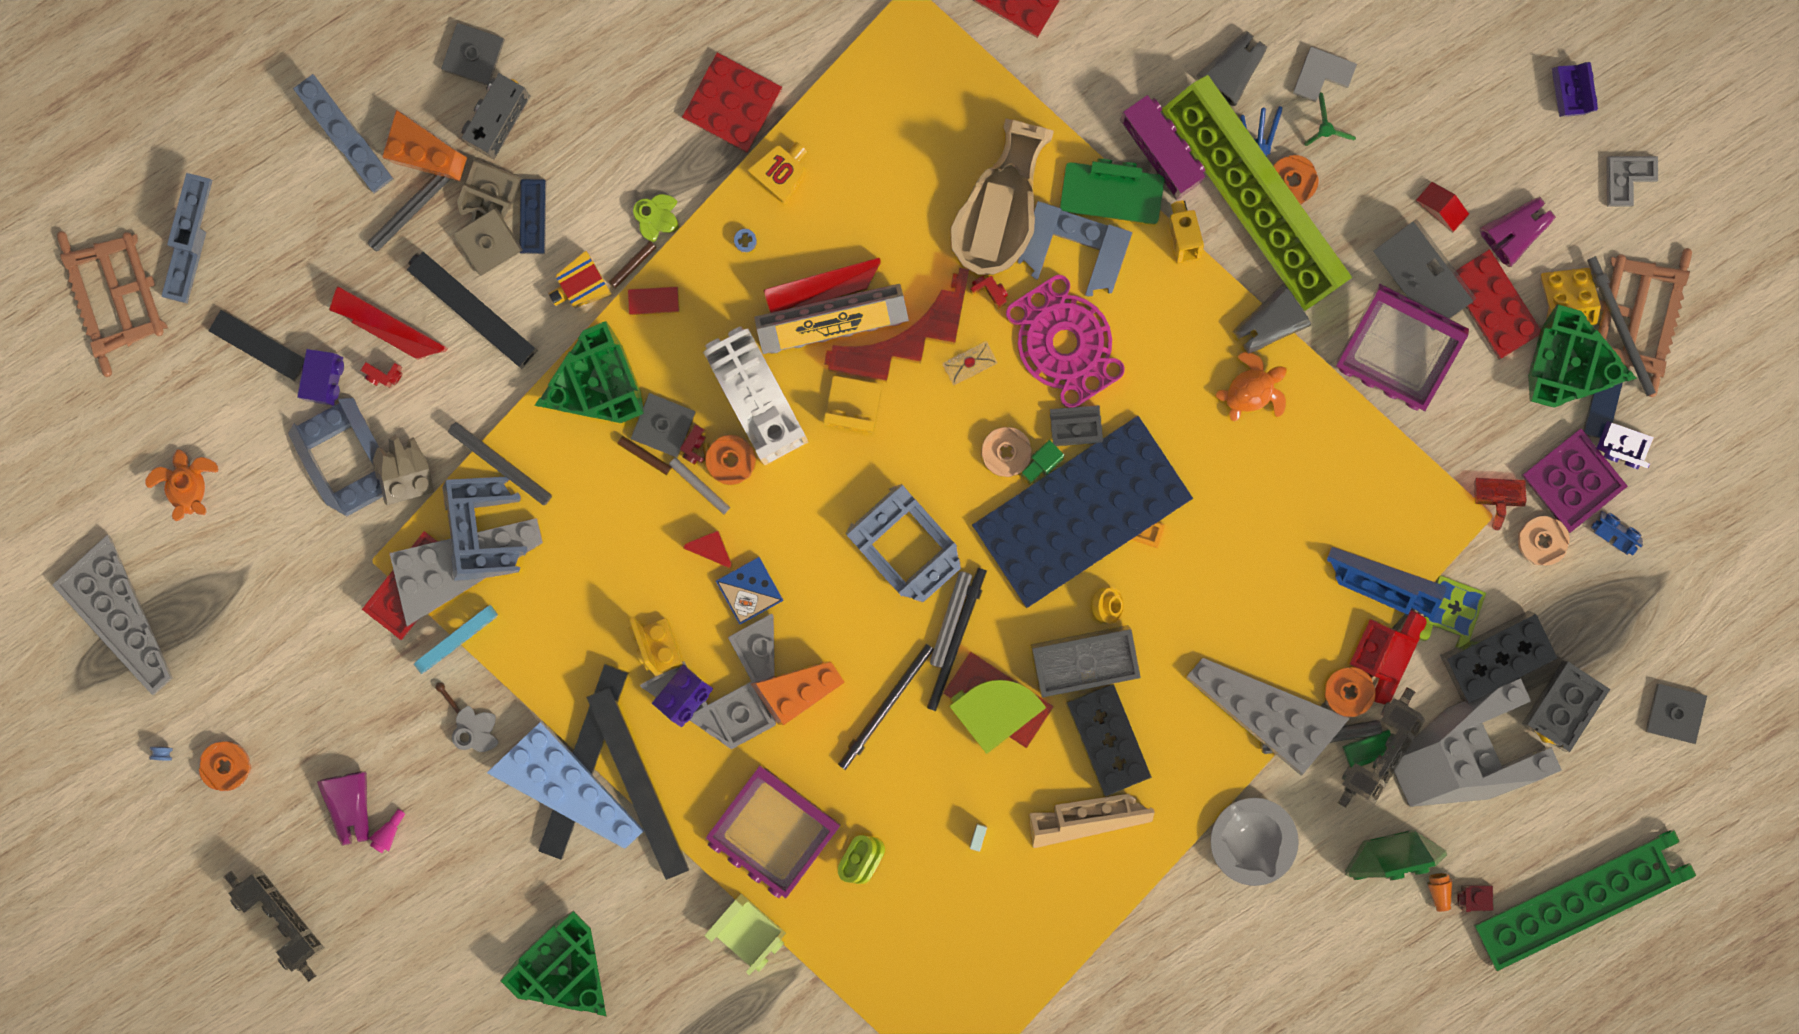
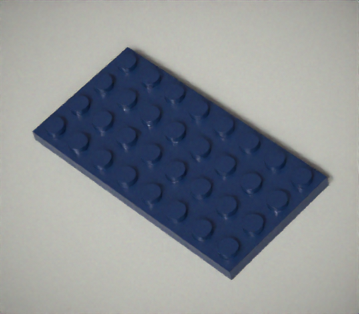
M1137 416L1103 438V442L1089 447L972 524V526L1025 607L1028 608L1192 500L1193 497L1140 417Z

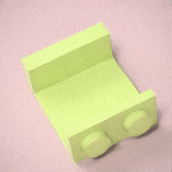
M740 894L704 936L711 942L716 937L750 966L746 971L750 976L755 969L760 972L769 960L765 957L770 952L775 954L782 947L784 942L781 939L786 932L744 895Z

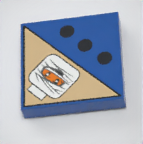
M760 557L716 581L740 625L784 601Z

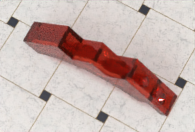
M959 267L958 274L953 273L951 288H955V292L941 290L929 310L915 324L897 336L864 346L833 345L832 351L827 350L824 365H829L828 371L887 382L892 358L921 364L925 340L955 345L969 269Z

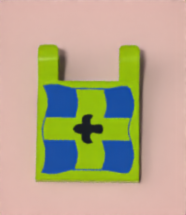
M1440 575L1437 583L1446 586L1444 598L1433 620L1425 616L1427 624L1420 633L1419 640H1428L1432 627L1435 626L1460 636L1455 648H1459L1470 641L1486 592Z

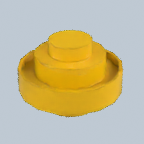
M1103 587L1096 592L1092 604L1095 618L1104 624L1116 623L1121 618L1124 611V600L1119 590L1112 587Z

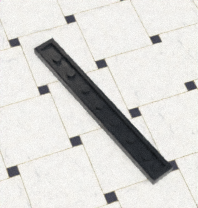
M604 664L594 693L611 687L618 703L629 672ZM589 706L573 754L593 775L605 739ZM552 810L538 851L562 860L576 822Z
M611 687L587 696L586 698L665 879L667 880L689 871L688 864Z

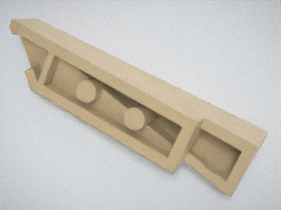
M1129 794L1055 805V813H1030L1033 848L1149 823L1153 821L1155 812L1151 807L1147 809L1137 803L1136 798Z

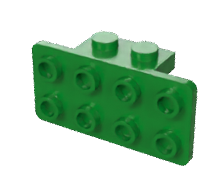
M1097 159V162L1093 161L1091 165L1070 162L1065 168L1060 208L1068 213L1156 224L1159 221L1164 177L1158 174L1144 173L1142 168H1137V164L1131 162H1122V165L1112 164V160Z

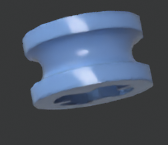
M739 230L734 236V243L739 251L750 252L755 248L757 240L751 230ZM744 234H748V238L752 237V242L748 243V247H743L742 243L740 245L738 243V240H741Z
M150 747L152 755L149 756L150 760L172 761L170 752L173 751V748Z

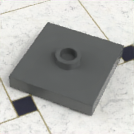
M457 23L441 70L488 85L493 76L505 39Z
M649 393L643 407L644 414L640 415L631 440L678 458L681 451L680 448L685 441L696 411Z
M1657 684L1645 732L1696 744L1707 696Z

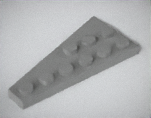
M537 518L477 532L479 549L527 546L526 553L543 543ZM451 539L390 553L407 627L485 579L454 581Z
M107 534L52 586L152 695H155L173 677L112 538Z
M1202 658L1186 677L1189 682L1301 776L1350 719L1205 658Z

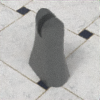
M1247 30L1196 75L1198 80L1208 75L1231 106H1236L1251 76L1267 49V46L1259 41L1250 50L1251 52H1248L1245 48L1249 46L1254 36Z
M1282 284L1252 314L1243 320L1233 332L1239 340L1251 334L1250 332L1254 329L1256 330L1258 335L1254 338L1252 337L1243 345L1249 354L1311 326V322L1290 290Z

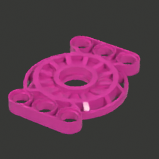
M1056 275L1011 303L1007 308L1006 317L1011 324L1021 325L1018 335V349L1025 368L1035 379L1044 385L1062 389L1060 394L1061 403L1067 408L1079 406L1118 381L1123 376L1125 367L1120 360L1109 358L1112 350V335L1110 326L1103 313L1088 300L1068 295L1070 290L1069 280L1063 275ZM1056 280H1062L1066 284V290L1061 294L1055 293L1052 289V283ZM1036 293H1040L1045 297V304L1041 307H1036L1031 302V297ZM1068 299L1071 300V303H1064V301ZM1076 301L1086 304L1091 310L1088 311L1084 307L1076 305ZM1021 307L1024 310V317L1021 320L1012 319L1010 316L1012 308ZM1095 312L1102 319L1103 327L1100 326L1098 320L1093 315ZM1025 325H1030L1029 331L1024 330ZM1068 330L1076 336L1077 346L1073 352L1062 354L1054 348L1053 338L1059 331ZM1106 331L1108 336V348L1103 347V332ZM1022 336L1027 337L1026 345L1028 351L1023 352ZM1102 353H1106L1105 358H1100ZM1026 357H1030L1032 363L1037 368L1035 372L1028 365ZM1116 363L1120 367L1118 376L1111 377L1107 374L1106 367L1108 364ZM1042 372L1046 376L1053 378L1054 383L1046 381L1038 375ZM1094 376L1099 380V387L1096 390H1089L1086 387L1085 381L1088 377ZM1066 380L1065 385L1059 384V381ZM1066 391H1076L1079 396L1078 401L1074 404L1067 403L1064 398Z

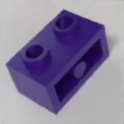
M306 349L297 398L307 402L334 406L340 392L338 386L339 378L344 371L343 357L335 353Z

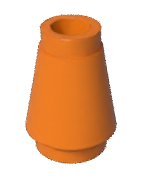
M1448 873L1430 875L1427 884L1436 906V911L1444 912L1451 910L1452 879H1449Z

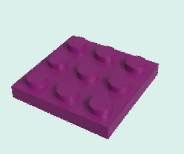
M1581 428L1521 475L1555 518L1563 523L1568 533L1575 530L1628 487Z

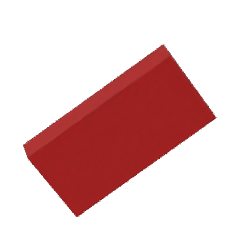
M678 287L628 289L629 315L679 312Z

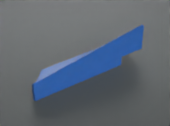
M1334 547L1331 548L1327 561L1331 562L1336 572L1335 577L1339 585L1407 615L1411 608L1433 620L1443 601L1446 586Z

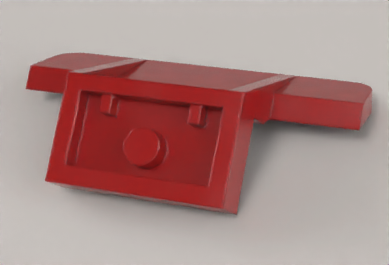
M1410 610L1401 632L1370 619L1351 659L1350 665L1379 678L1375 688L1374 702L1386 705L1391 702L1419 642L1420 633L1427 624L1425 617Z

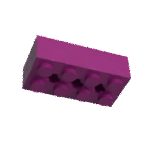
M1146 95L1122 113L1120 121L1157 174L1164 177L1165 185L1174 198L1178 200L1201 184L1205 178L1204 172L1206 170L1198 159L1194 161L1189 154L1191 149L1187 142L1177 137L1175 134L1177 129L1169 118L1165 120L1160 113L1162 108L1155 98L1150 99Z

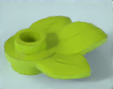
M658 194L651 200L641 199L634 204L633 215L639 222L640 233L644 238L655 242L659 231L670 233L678 230V221L674 214L670 212L677 204V200L674 197ZM644 206L648 207L650 210V213L647 216L642 214V208Z

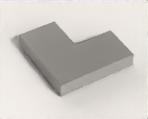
M1310 47L1293 94L1316 103L1324 80L1348 88L1357 64Z
M1608 156L1607 207L1634 206L1633 182L1658 181V156Z

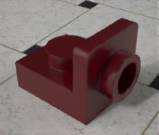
M696 424L680 448L684 452L682 457L694 465L697 461L703 464L705 460L693 452L695 448L699 450L706 439V436L703 435L705 430Z
M1461 885V891H1458L1457 894L1458 906H1462V911L1464 912L1493 911V886Z

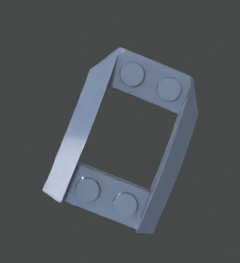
M354 398L338 399L340 403L298 426L294 423L288 432L306 471L325 504L346 517L383 497L380 480L376 478L374 471L334 493L310 449L352 427L373 464L376 449L380 447Z
M900 484L890 488V492L855 524L851 522L846 535L901 596L924 602L961 569L957 545L907 489ZM909 511L942 550L905 582L872 544Z

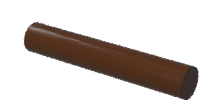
M649 240L609 283L616 289L657 247Z
M624 436L617 443L666 476L670 472L671 466Z

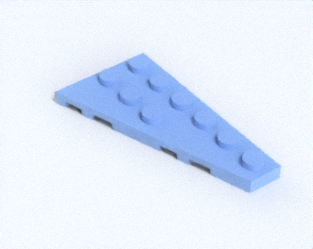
M543 721L535 726L487 772L491 776L624 849L644 832L643 828Z

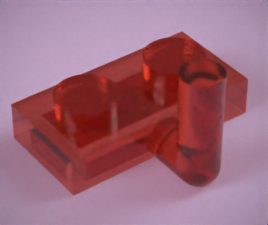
M1475 478V504L1496 505V515L1492 523L1494 530L1502 528L1506 517V506L1525 507L1527 502L1525 480Z

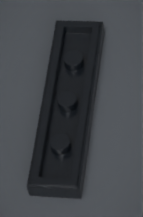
M220 310L208 330L293 381H296L303 369L305 358Z

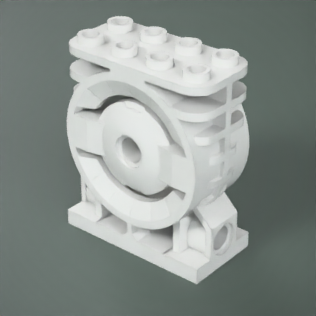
M738 327L728 333L729 338L720 341L718 338L706 344L707 350L703 353L756 449L757 455L762 463L767 465L808 443V440L749 329L743 330L742 327Z

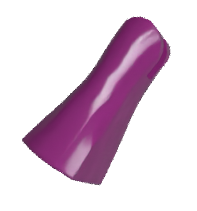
M1540 196L1487 223L1479 230L1481 237L1507 267H1512L1556 218L1551 210L1538 216L1539 218L1536 221L1531 217L1533 213H1537L1546 204Z
M366 771L317 781L341 846L352 844L350 826H354L358 842L368 841Z

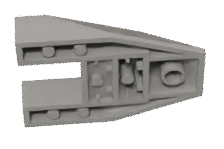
M1521 678L1470 703L1462 701L1446 708L1389 761L1409 807L1489 800L1562 771L1552 747L1547 746L1501 766L1484 728L1483 722L1531 702Z

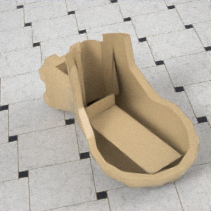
M1005 119L1003 128L1006 133V143L1003 153L996 164L986 169L980 176L967 202L959 210L951 227L952 251L964 267L977 274L994 275L1010 268L1024 253L1034 234L1033 176L1036 160L1041 149L1051 142L1053 130Z

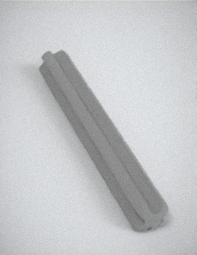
M959 572L930 660V664L933 666H943L972 575L969 573Z

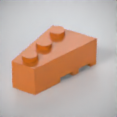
M396 110L382 158L396 165L460 181L467 157L408 116Z
M822 662L750 684L777 724L785 725L845 682L832 662Z

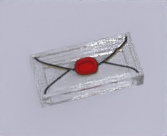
M987 341L942 363L953 386L998 364Z

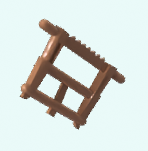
M60 231L57 233V239L63 254H60V257L70 274L68 282L73 283L71 291L76 292L74 300L78 301L77 308L81 309L80 317L84 318L83 326L87 327L86 335L91 337L92 342L90 344L95 358H99L98 362L103 376L110 377L112 369L105 354L126 344L129 347L131 344L153 334L161 336L164 333L163 329L168 328L167 324L159 319L149 288L155 286L153 276L145 277L135 246L138 242L137 234L132 236L131 233L125 232L122 238L103 243H93L94 247L71 252L66 233ZM127 250L137 281L119 287L109 255ZM98 259L100 260L123 332L105 338L101 337L78 268L80 265ZM140 291L150 323L133 328L122 296Z
M1685 248L1682 252L1679 263L1680 269L1656 266V262L1645 263L1626 260L1623 254L1618 255L1617 258L1611 257V265L1614 269L1609 287L1615 300L1623 271L1641 276L1634 308L1630 309L1618 305L1622 316L1631 318L1628 330L1634 343L1636 342L1651 279L1673 284L1655 358L1640 355L1646 371L1653 374L1650 380L1656 393L1649 395V397L1657 395L1660 377L1663 378L1667 363L1665 358L1667 354L1671 353L1669 346L1673 344L1671 339L1675 335L1673 328L1678 326L1676 319L1680 317L1678 310L1682 308L1680 301L1684 300L1682 291L1690 275V271L1687 270L1692 257V250L1690 248ZM1599 300L1601 305L1600 311H1603L1598 331L1606 340L1612 316L1605 301ZM1625 346L1623 350L1613 348L1628 369L1630 366L1633 367Z

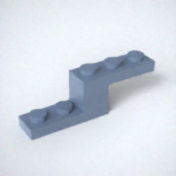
M314 74L293 88L336 147L343 152L373 193L394 179Z
M186 173L167 243L168 246L174 248L161 296L163 298L188 304L207 233L200 229L210 193L212 179Z

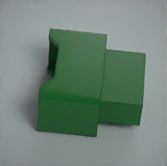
M1048 440L1031 456L1033 463L1022 472V476L1031 484L1041 473L1047 476L1064 459L1065 455Z

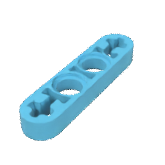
M491 605L419 658L413 665L420 674H423L492 622L498 616L497 612Z

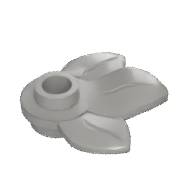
M470 706L463 708L456 717L457 728L452 734L453 744L461 750L473 748L478 752H486L496 747L499 742L490 734L495 725V714L484 712L475 715ZM462 733L469 735L467 742L460 739Z

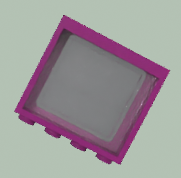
M1379 283L1337 359L1336 367L1344 375L1349 377L1354 375L1362 379L1361 382L1370 388L1376 386L1382 389L1383 393L1392 399L1399 398L1405 401V404L1413 410L1418 411L1421 409L1426 411L1469 335V328Z
M760 765L707 835L706 839L709 841L707 845L717 853H720L722 850L730 856L727 860L737 868L741 866L750 871L747 875L757 883L761 881L770 886L767 890L780 899L781 896L784 898L788 897L841 824L764 766Z

